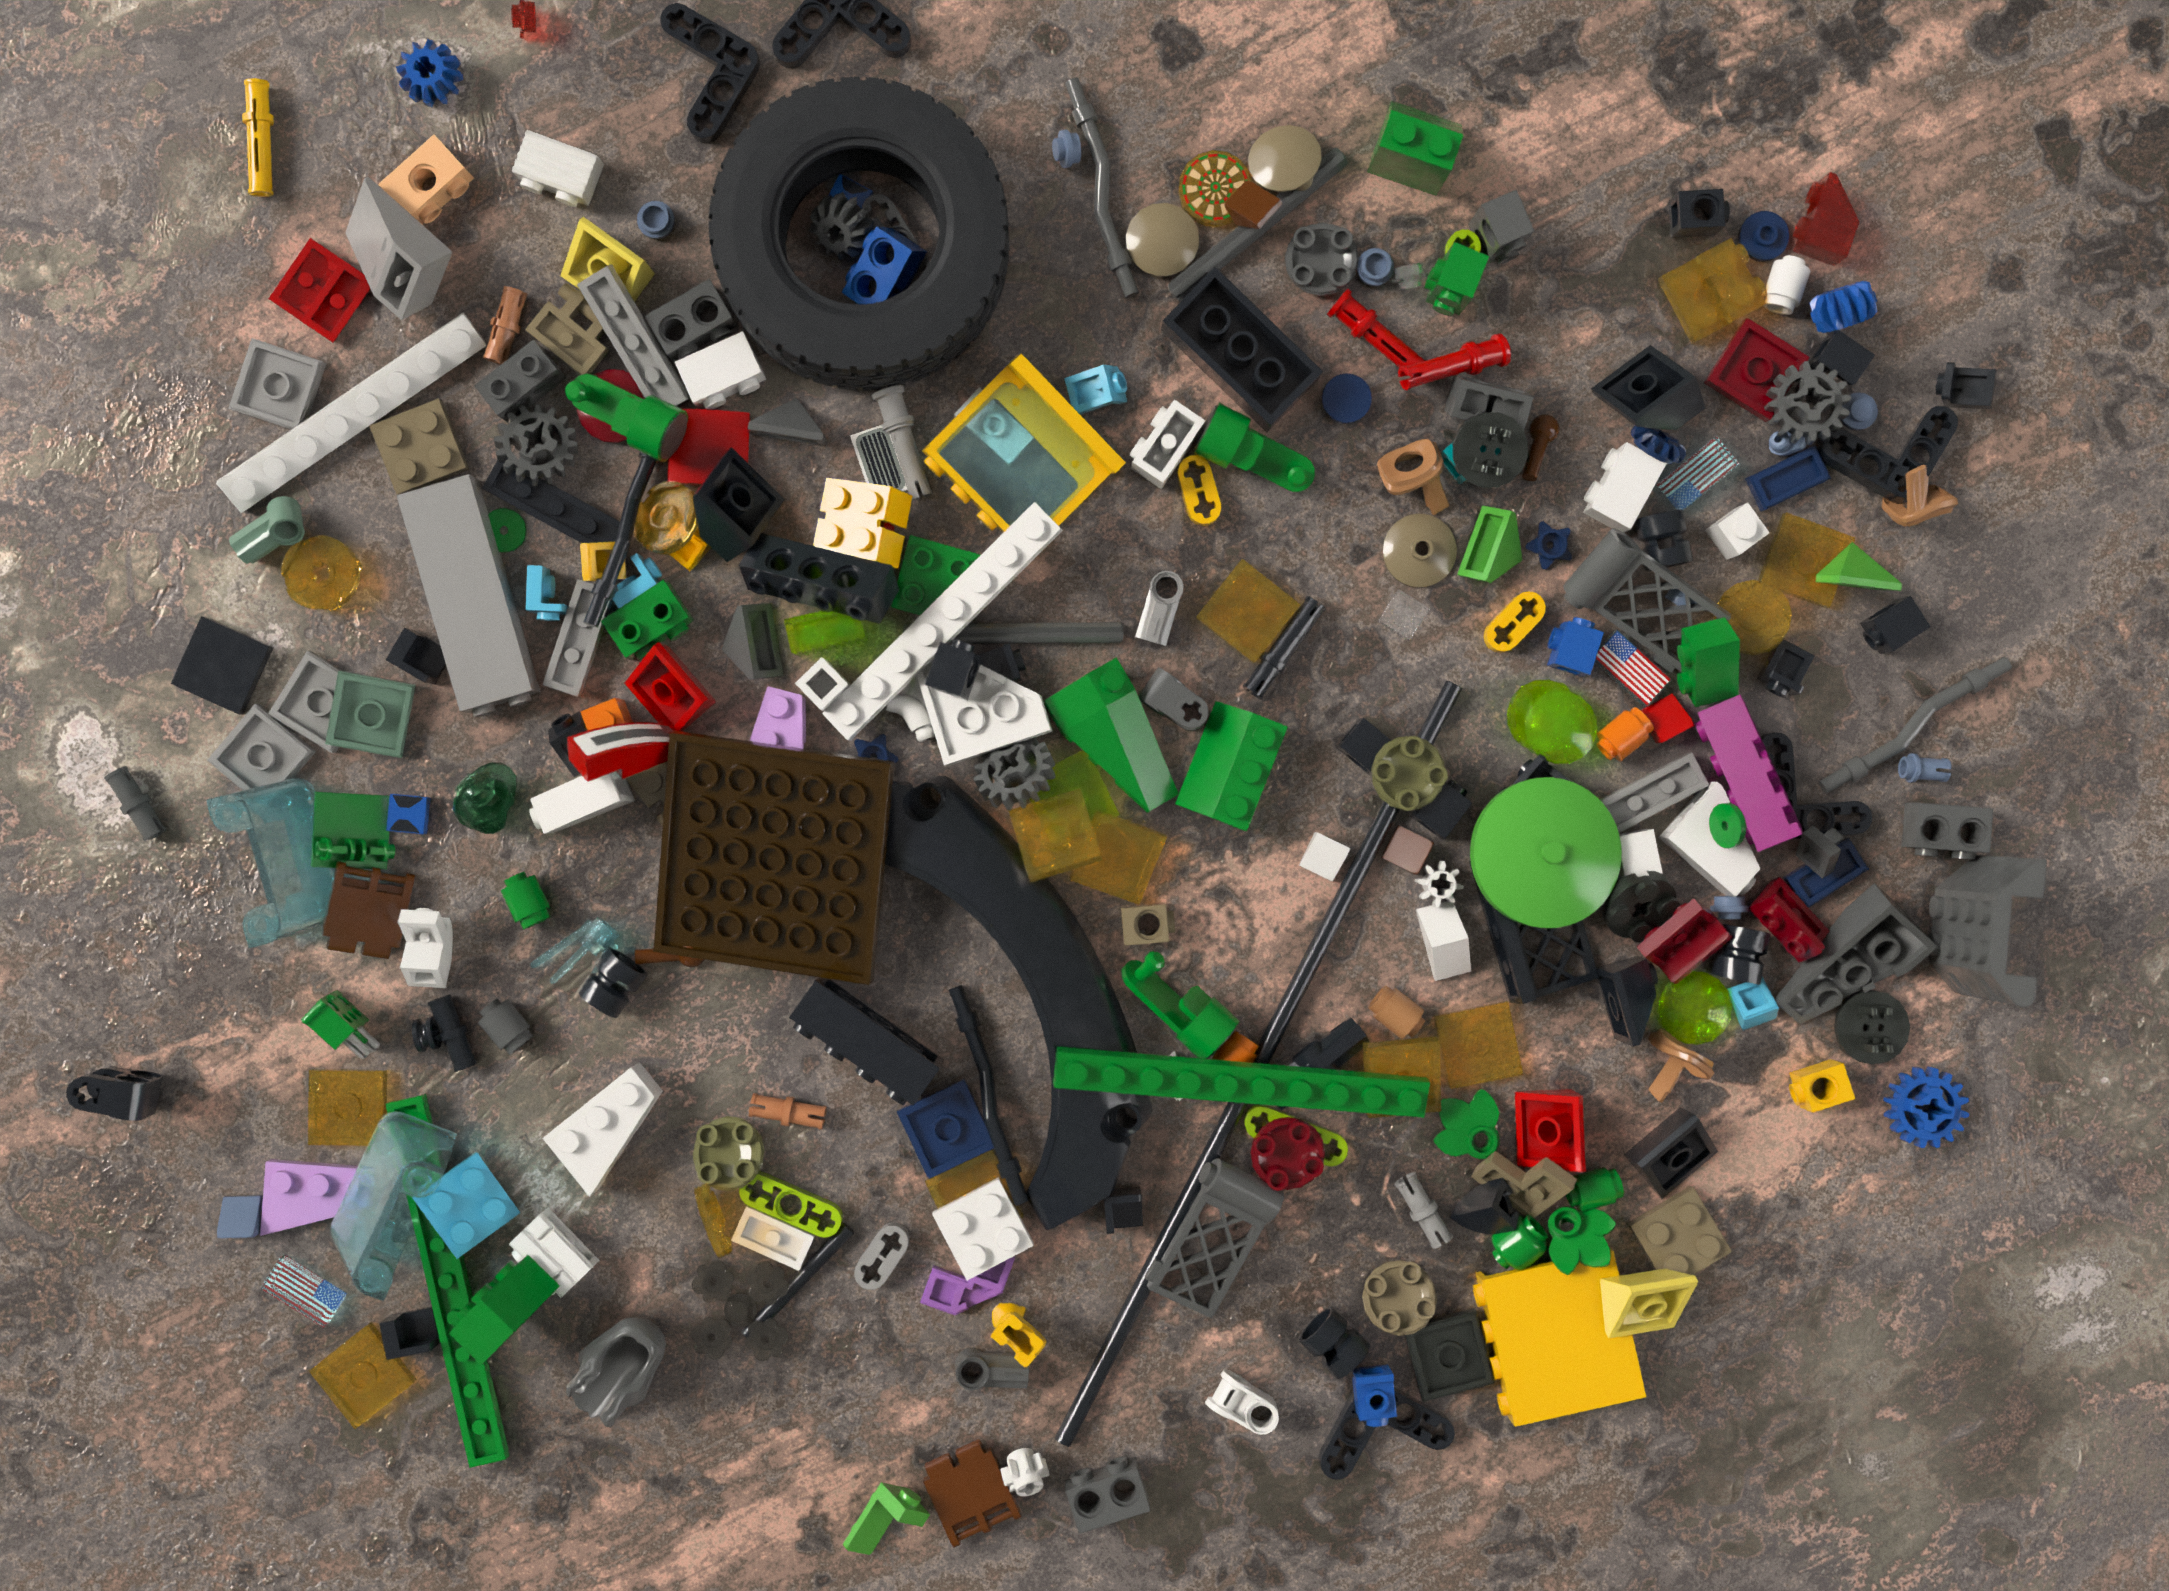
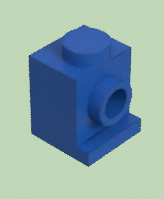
M1389 1365L1358 1367L1351 1371L1355 1410L1359 1421L1366 1420V1425L1371 1427L1389 1424L1388 1418L1397 1417L1393 1383L1394 1375ZM1374 1395H1381L1383 1397L1381 1403L1370 1404V1399Z

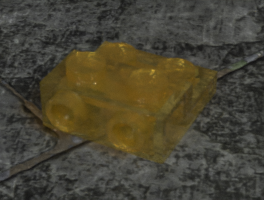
M1732 238L1699 254L1695 259L1662 275L1658 279L1691 344L1757 311L1766 304L1763 297L1767 295V291L1763 281L1757 276L1752 278L1746 267L1749 263V255L1745 247L1740 243L1735 245Z

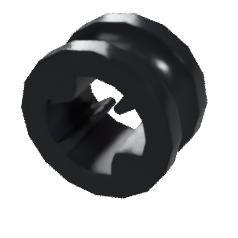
M434 1016L427 1017L426 1022H423L421 1019L413 1020L412 1037L417 1051L425 1052L427 1047H431L433 1050L439 1049L441 1042H439L437 1035L440 1032Z

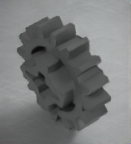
M1804 361L1799 367V372L1796 367L1791 365L1785 370V376L1779 374L1773 380L1776 387H1771L1766 392V396L1774 400L1769 402L1764 409L1775 414L1768 423L1769 425L1779 423L1782 426L1778 432L1780 437L1790 432L1792 434L1791 443L1795 444L1802 436L1805 437L1807 445L1814 443L1817 436L1822 441L1827 440L1831 436L1830 430L1837 432L1843 426L1838 419H1845L1850 413L1849 410L1842 407L1851 400L1850 395H1842L1841 393L1847 382L1836 383L1834 381L1838 373L1836 370L1831 371L1828 375L1823 372L1824 363L1820 362L1814 370H1811L1809 362ZM1797 382V386L1794 388L1795 393L1785 396L1787 388ZM1806 397L1807 403H1802L1801 400ZM1808 403H1813V405L1815 406L1812 409H1810ZM1831 410L1827 420L1819 424L1821 413Z
M536 404L534 412H528L524 405L520 406L521 415L518 417L511 412L507 413L509 425L499 423L497 427L501 436L494 437L495 448L499 449L496 451L498 462H505L503 464L505 473L510 474L516 471V479L520 483L526 476L530 477L532 486H537L539 478H544L548 484H552V475L555 473L564 478L566 476L564 465L573 467L575 461L574 456L571 454L578 453V444L573 441L576 439V431L574 428H568V418L563 416L557 420L556 409L553 407L548 410L547 414L542 413L540 404ZM554 431L560 437L562 446L558 445V441L553 439ZM511 444L515 445V449L520 451L519 459L513 454Z
M1036 737L980 755L983 763L974 765V769L978 774L974 777V781L985 801L990 800L995 808H998L1003 803L1007 811H1011L1014 803H1019L1022 809L1026 808V800L1029 798L1038 802L1040 798L1037 793L1040 790L1049 791L1050 787L1046 780L1054 779L1056 776L1052 769L1056 764L1046 744L1044 742L1039 743Z

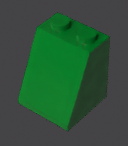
M1391 100L1367 173L1437 196L1452 171L1464 136L1462 125Z

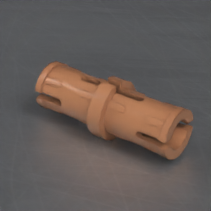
M503 287L496 316L492 317L490 321L492 330L483 356L484 359L500 365L508 360L515 334L519 335L521 327L518 324L528 295L527 293L516 288Z
M757 1093L752 1095L751 1104L762 1105L766 1108L749 1107V1117L781 1121L783 1126H789L790 1123L818 1128L819 1130H822L824 1127L825 1119L811 1117L810 1114L824 1117L826 1116L827 1106L795 1102V1098L789 1096L784 1100L758 1095Z

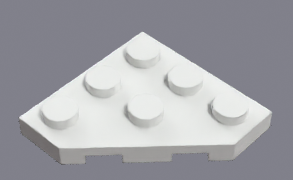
M933 660L917 675L945 766H950L993 752L996 749L999 750L1015 743L1053 732L1041 695L982 665L979 667L968 701L934 690L925 685Z

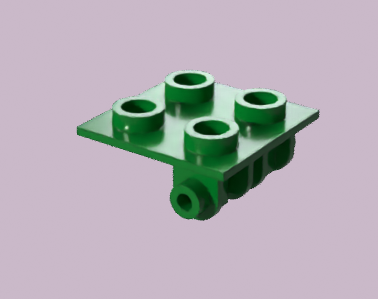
M910 535L897 581L899 592L894 598L891 607L921 615L981 555Z
M315 792L311 867L336 868L337 861L346 862L348 867L359 869H372V867L387 870L388 859H394L395 845L389 844V831H386L390 796Z

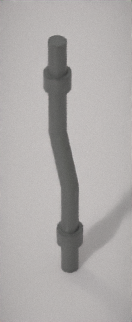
M1072 78L1065 82L1074 107L1072 115L1077 127L1082 128L1095 163L1094 216L1109 253L1106 258L1112 272H1116L1125 298H1130L1139 294V290L1130 269L1132 261L1127 249L1122 248L1109 213L1110 160L1095 123L1098 118L1093 104L1087 102L1079 78Z
M2002 657L1981 670L1975 668L1962 675L1961 681L1925 700L1895 739L1861 758L1855 756L1842 763L1843 768L1819 780L1818 783L1822 791L1827 794L1850 780L1856 782L1867 776L1868 770L1906 750L1934 712L1968 693L1976 694L1987 688L1988 682L2012 669L2010 661L2006 657Z

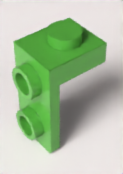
M881 1482L872 1494L859 1519L853 1525L843 1546L847 1551L870 1555L893 1518L897 1522L923 1527L930 1513L920 1504V1496L911 1489Z

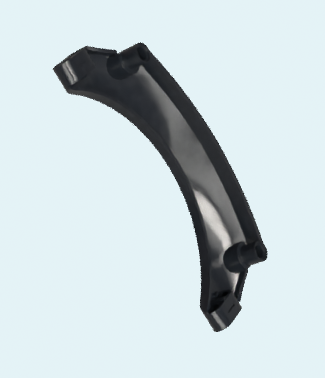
M947 776L934 777L915 788L909 782L893 781L885 864L903 870L931 884L956 901L978 920L1000 945L1016 968L1030 994L1039 1017L1050 1065L1051 1115L1041 1161L1026 1194L1029 1199L1028 1202L1045 1230L1053 1229L1092 1208L1114 1191L1132 1143L1129 1136L1135 1134L1150 1118L1152 1113V1104L1148 1095L1054 1088L1053 1076L1057 1047L1137 1053L1131 1031L1104 967L1081 925L1052 883L1015 839L971 796ZM932 788L939 792L940 803L933 799L931 795ZM1125 1107L1134 1110L1137 1119L1130 1117L1126 1113Z

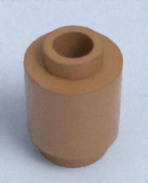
M1387 985L1381 988L1368 1006V1009L1374 1013L1373 1017L1400 1039H1403L1406 1035H1409L1411 1038L1414 1037L1425 1023V1020L1422 1018L1424 1009L1397 988L1392 990Z

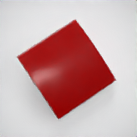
M309 238L268 299L334 343L371 289L362 272L312 238Z
M683 409L688 415L687 428L680 446L668 459L667 484L700 487L725 452L731 447L748 463L749 412Z

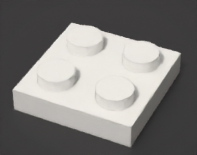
M1000 1177L940 1207L932 1213L966 1280L1034 1246V1242Z

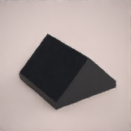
M1679 1107L1627 1151L1624 1156L1655 1193L1663 1199L1712 1158L1718 1150L1700 1119L1695 1114Z

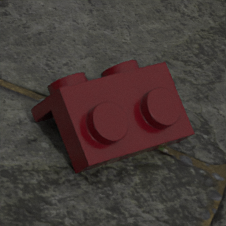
M1780 876L1771 880L1749 907L1751 912L1799 963L1821 954L1825 949L1822 941L1830 930Z
M1693 898L1690 902L1680 905L1674 911L1673 916L1662 926L1649 931L1644 941L1637 948L1646 959L1660 967L1672 983L1678 984L1731 940L1732 936L1711 910Z

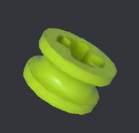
M1461 229L1456 231L1447 241L1445 255L1454 242L1461 244L1464 240L1470 244L1469 248L1480 252V239L1470 230Z

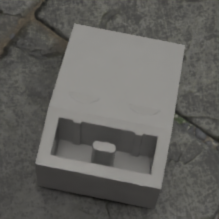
M369 177L364 178L345 233L373 295L400 320H403L432 305L453 252Z

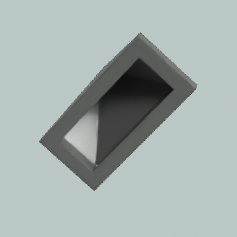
M797 398L749 421L748 430L754 436L824 447L827 445V438Z
M771 603L737 606L722 647V651L749 680L784 676Z

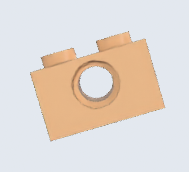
M432 135L378 185L423 225L424 223L428 224L434 221L440 215L441 208L449 200L462 196L469 188V182L474 177L435 135ZM430 177H436L434 187L428 191H423L422 187L425 180Z

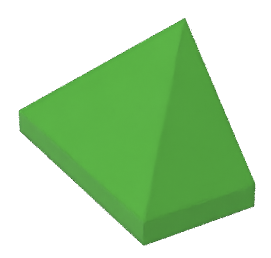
M1482 505L1457 575L1463 578L1492 583L1522 561L1516 513L1510 510Z
M1853 542L1816 575L1815 580L1818 583L1872 590L1901 591L1902 583Z

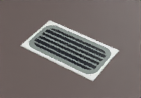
M881 425L850 435L866 483L891 486L901 491L908 490L891 435L886 434L882 430Z

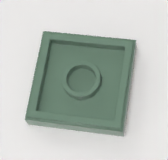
M339 670L325 744L402 758L416 684Z

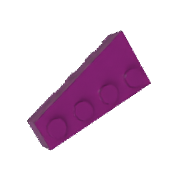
M1742 695L1735 696L1698 712L1700 721L1694 724L1702 742L1710 741L1715 755L1711 756L1710 760L1718 777L1725 775L1730 787L1725 792L1730 803L1736 805L1744 815L1746 822L1745 838L1748 844H1755L1757 851L1760 852L1802 835L1804 831Z

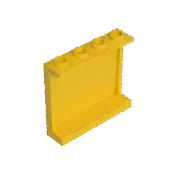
M1611 1248L1609 1266L1593 1268L1579 1262L1570 1275L1560 1272L1553 1261L1532 1265L1523 1270L1514 1269L1485 1276L1481 1271L1475 1272L1478 1284L1472 1285L1477 1306H1483L1486 1320L1481 1321V1329L1486 1344L1491 1343L1494 1356L1489 1357L1494 1380H1500L1502 1393L1497 1394L1499 1409L1502 1416H1508L1515 1427L1646 1398L1633 1335L1608 1339L1605 1333L1600 1279L1619 1276L1614 1250Z

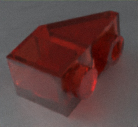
M1829 172L1818 182L1814 181L1807 193L1805 203L1809 204L1806 216H1802L1795 227L1793 238L1797 239L1793 252L1835 266L1847 258L1859 225V220L1837 174Z

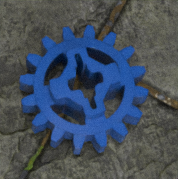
M1929 1066L1925 1072L1922 1068L1912 1067V1077L1906 1073H1899V1079L1902 1083L1900 1085L1890 1083L1888 1087L1894 1092L1893 1097L1883 1098L1884 1102L1891 1104V1109L1883 1113L1884 1117L1895 1120L1890 1125V1130L1896 1133L1902 1132L1900 1136L1902 1141L1907 1143L1913 1141L1914 1145L1920 1148H1925L1927 1142L1932 1147L1940 1148V1138L1953 1142L1954 1138L1951 1131L1955 1129L1963 1132L1964 1127L1958 1121L1960 1118L1969 1117L1968 1112L1961 1110V1105L1969 1102V1098L1957 1094L1961 1091L1963 1085L1958 1082H1951L1953 1075L1942 1071L1939 1074L1937 1068ZM1943 1092L1946 1095L1947 1102L1942 1097ZM1924 1104H1930L1937 1107V1109L1929 1108V1110H1922L1916 1108L1915 1105L1923 1106ZM1904 1111H1906L1910 1117L1909 1123L1906 1119Z

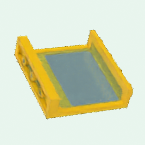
M1022 354L1016 355L922 450L927 456L923 462L939 478L945 474L954 483L950 488L951 491L964 504L971 500L981 510L976 516L991 531L997 527L1002 533L1034 502L1059 526L1110 474L1117 473L1126 463Z

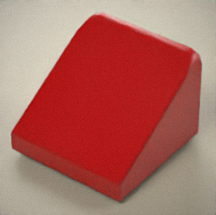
M1673 693L1641 709L1654 727V730L1650 733L1655 743H1663L1695 726L1691 717Z

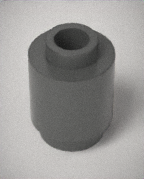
M496 998L479 1012L483 1018L478 1024L500 1050L505 1049L509 1055L513 1054L533 1037V1034L528 1030L531 1026L508 999L501 1003Z

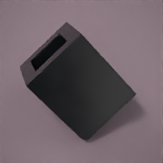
M1837 330L1824 339L1809 361L1811 370H1814L1820 362L1824 363L1823 372L1836 370L1838 371L1836 377L1852 386L1857 383L1875 354L1840 330Z
M408 628L402 630L386 658V661L417 679L434 685L446 667L440 644Z
M1140 1187L1115 1188L1108 1197L1104 1198L1107 1234H1114V1228L1143 1226Z
M432 1306L391 1314L379 1323L386 1360L429 1352L440 1344Z

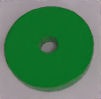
M499 508L488 514L498 551L508 553L518 549L526 537L527 530L524 519L516 511L508 508ZM503 526L508 528V533L505 535L500 533V528Z
M1732 803L1718 804L1713 808L1709 817V828L1714 841L1723 848L1739 846L1746 835V822L1741 810Z

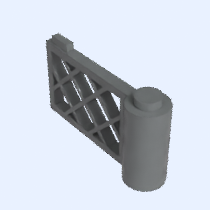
M1611 528L1563 585L1566 592L1564 597L1572 606L1577 609L1585 607L1598 612L1654 652L1656 655L1653 657V660L1669 672H1672L1675 668L1681 671V663L1678 656L1668 650L1667 639L1681 638V630L1666 631L1664 615L1687 613L1688 627L1693 626L1691 612L1708 610L1718 617L1717 619L1723 617L1727 621L1731 619V614L1646 554L1628 535L1615 528ZM1643 564L1655 572L1656 583L1633 586L1632 574ZM1660 577L1667 582L1660 583ZM1628 580L1629 586L1622 587L1623 584ZM1662 590H1680L1685 594L1686 605L1663 607ZM1657 591L1659 608L1636 610L1634 594ZM1630 594L1632 611L1616 613L1606 606L1613 596ZM1690 598L1697 602V604H1690ZM1660 616L1661 632L1644 633L1638 628L1637 618ZM1626 619H1633V624ZM1656 640H1662L1663 645L1658 643Z
M1219 1158L1214 1159L1211 1163L1207 1162L1201 1169L1199 1174L1201 1190L1162 1259L1154 1258L1144 1276L1148 1280L1147 1287L1149 1290L1210 1318L1214 1316L1264 1226L1277 1216L1284 1200L1283 1190H1273L1262 1179ZM1207 1203L1218 1208L1220 1220L1201 1226L1198 1216L1205 1204ZM1224 1212L1230 1214L1231 1216L1226 1217ZM1240 1221H1245L1252 1225L1246 1236L1232 1241L1229 1225ZM1223 1228L1227 1243L1207 1249L1203 1234ZM1198 1236L1202 1251L1183 1258L1180 1248L1184 1241ZM1230 1251L1232 1261L1228 1268L1214 1272L1210 1257ZM1205 1259L1209 1274L1189 1281L1185 1266ZM1181 1269L1185 1283L1171 1288L1160 1284L1167 1272ZM1212 1283L1214 1293L1207 1305L1195 1300L1192 1289Z

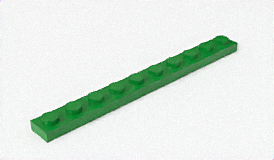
M1057 1047L1053 1076L1054 1088L1421 1118L1425 1117L1430 1081L1427 1077Z
M426 1094L391 1101L385 1104L469 1468L506 1460L510 1454L488 1359L480 1365L449 1334L460 1322L455 1316L473 1297L464 1255L456 1259L412 1198L445 1174Z

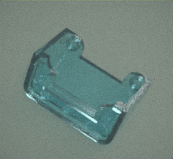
M302 778L287 779L206 800L211 819L218 829L227 833L247 830L268 904L249 910L244 917L243 930L248 948L268 944L322 926L324 922L335 868L311 867L316 791L311 783Z
M397 1111L384 1115L378 1122L330 1228L331 1238L353 1284L361 1293L384 1302L391 1287L398 1261L405 1247V1244L399 1242L397 1244L393 1237L395 1222L388 1220V1217L400 1192L420 1198L426 1197L436 1190L446 1170L457 1133Z

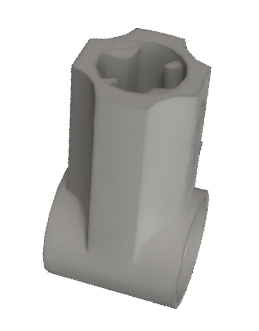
M1162 571L1153 577L1135 637L1166 646L1184 588L1182 579L1178 574L1172 571ZM1161 578H1171L1175 581L1177 592L1172 598L1165 599L1157 594L1156 583Z

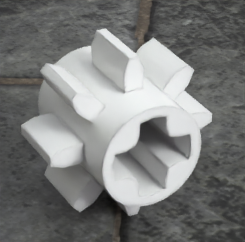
M1439 861L1435 870L1428 865H1423V869L1426 872L1423 879H1415V882L1421 884L1424 889L1420 893L1419 898L1426 899L1432 896L1434 907H1439L1441 899L1444 898L1450 903H1455L1456 901L1452 894L1455 889L1460 890L1464 888L1463 885L1457 884L1454 878L1460 871L1458 869H1452L1449 872L1445 871V861ZM1441 874V879L1447 881L1446 888H1440L1438 892L1437 888L1431 887L1432 880L1439 879Z
M1021 1448L1010 1453L1007 1457L1008 1467L1000 1469L1004 1485L1009 1487L1010 1492L1016 1490L1018 1496L1036 1494L1043 1488L1042 1478L1050 1476L1045 1458H1041L1039 1452L1034 1454V1451L1030 1448Z

